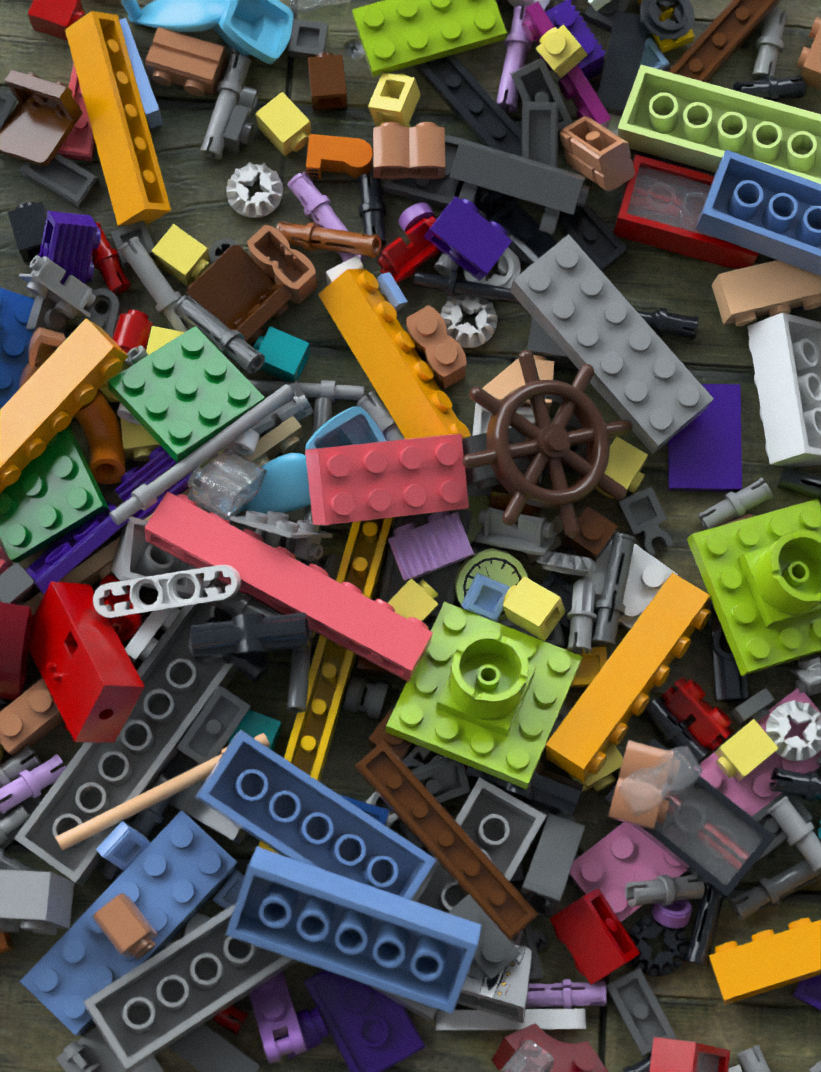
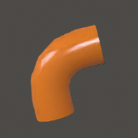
M98 389L95 398L90 403L83 405L74 417L86 437L90 457L89 467L96 482L110 485L121 481V477L125 474L126 453L123 449L122 429L116 414L105 396Z

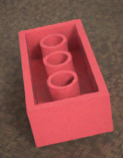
M462 434L305 450L313 525H332L469 508L466 473L462 463L464 457Z

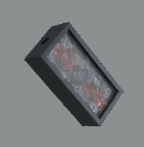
M654 738L648 744V746L669 751ZM674 755L672 762L679 763L674 786L667 784L665 786L662 799L669 801L664 824L656 822L654 830L637 825L633 826L726 900L776 836ZM616 785L605 797V803L610 807Z

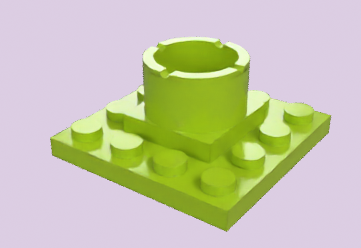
M818 499L693 533L687 538L741 676L821 652V505Z
M444 602L431 629L433 635L430 646L410 681L406 682L386 725V732L527 789L580 667L583 656Z

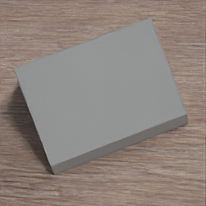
M129 517L130 520L123 526L110 570L119 580L125 581L192 570L195 567L146 542L144 527L148 521ZM187 577L180 578L176 583L177 594L182 597L191 598L194 594V582ZM145 583L143 585L144 587L157 590V588L150 583Z

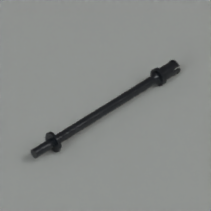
M451 269L450 278L415 272L413 286L447 292L446 301H451L454 293L522 305L510 292L511 288L456 279L457 271ZM661 307L652 313L637 311L658 336L662 337L663 333L695 339V329L698 328L699 321L697 316L692 317L669 313L667 308Z

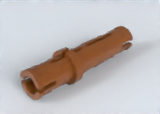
M281 221L276 227L285 236L290 245L302 246L307 251L314 252L317 249L376 258L381 250V238L375 234L369 235L322 228L318 223L312 222L307 225Z

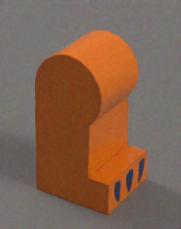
M309 134L306 173L311 180H321L322 171L344 172L353 178H358L363 174L368 175L372 171L373 152L370 144L365 140Z

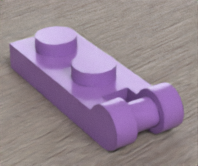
M281 972L249 994L269 1064L280 1061V1056L295 1051L297 1055L307 1051L284 973ZM289 1034V1037L283 1038L278 1041L275 1040L276 1038Z

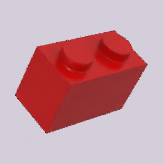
M599 888L581 897L549 919L554 926L557 938L566 945L575 959L577 970L582 976L587 978L590 985L640 954Z

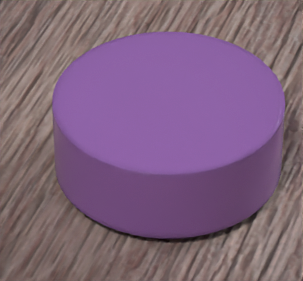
M417 203L402 213L399 225L405 233L423 217L428 219L430 216H433L436 219V215L429 204Z
M687 899L672 901L673 904L662 906L661 903L653 905L652 916L658 923L670 928H681L688 924L692 906Z

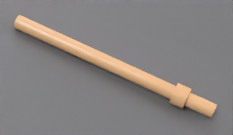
M264 733L254 737L255 740L267 748L270 747V743ZM227 747L221 750L222 754L57 836L56 839L62 851L206 779Z

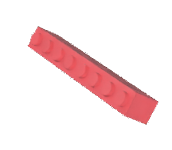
M167 491L144 527L146 542L197 569L216 565L234 567L241 578V586L239 588L241 593L252 595L256 601L283 615L305 612L309 629L408 682L430 646L433 632L429 631L428 626L421 620L414 617L407 619L395 613V609L389 603L380 599L373 601L362 595L361 590L355 585L345 581L339 583L328 577L329 574L323 568L315 564H309V566L296 560L292 552L283 547H271L264 543L263 539L254 531L249 529L241 531L230 525V521L220 513L212 511L209 514L198 508L197 503L186 495L178 494L176 496ZM219 571V578L217 580L231 585V578L224 577L222 571Z

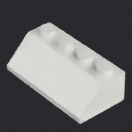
M780 313L748 326L749 349L752 353L755 370L754 382L758 389L761 407L760 418L763 422L766 438L765 451L771 465L786 466L788 468L821 465V322Z

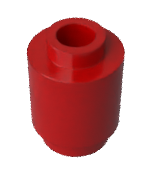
M128 310L127 314H120L112 339L126 354L134 347L138 348L139 346H143L146 351L151 328L154 326L148 320L149 316L137 310Z

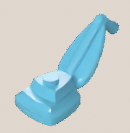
M121 0L128 13V19L133 24L145 25L156 29L161 27L176 32H199L213 28L237 52L243 56L253 55L267 64H273L279 58L291 38L293 11L279 0H155L143 9H140L136 0Z
M351 407L322 425L306 443L305 450L386 440L375 421L363 408ZM288 453L267 462L244 482L238 494L233 496L226 506L218 509L216 512L229 520L230 516H236L245 510L267 514V511L285 513L307 507L311 502L306 455Z

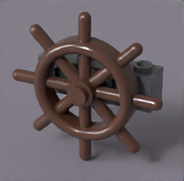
M523 350L519 354V362L525 385L508 393L501 401L481 387H473L470 390V398L492 413L489 420L487 433L462 439L464 453L462 463L465 467L467 486L477 484L478 490L495 487L501 483L513 495L502 515L503 523L508 526L516 523L525 504L539 508L558 507L565 535L569 538H575L579 534V527L572 503L587 496L596 486L617 500L625 498L627 494L626 488L606 475L605 471L610 454L609 438L630 433L633 425L626 419L605 424L596 405L584 394L594 375L592 365H582L572 385L556 380H540L532 352ZM545 399L561 404L553 419L549 417ZM527 400H530L535 419L534 423H531L516 412ZM563 464H566L580 474L576 482L570 487L567 485ZM541 474L543 476H550L553 490L544 489L536 485Z

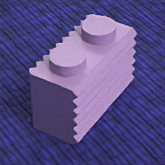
M449 511L437 512L428 516L429 523L415 528L414 523H409L393 530L394 537L389 538L388 541L405 583L411 578L414 580L474 556L458 512L451 515Z

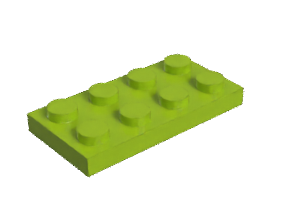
M383 0L352 9V16L372 77L382 75V72L390 73L502 41L507 37L496 0Z

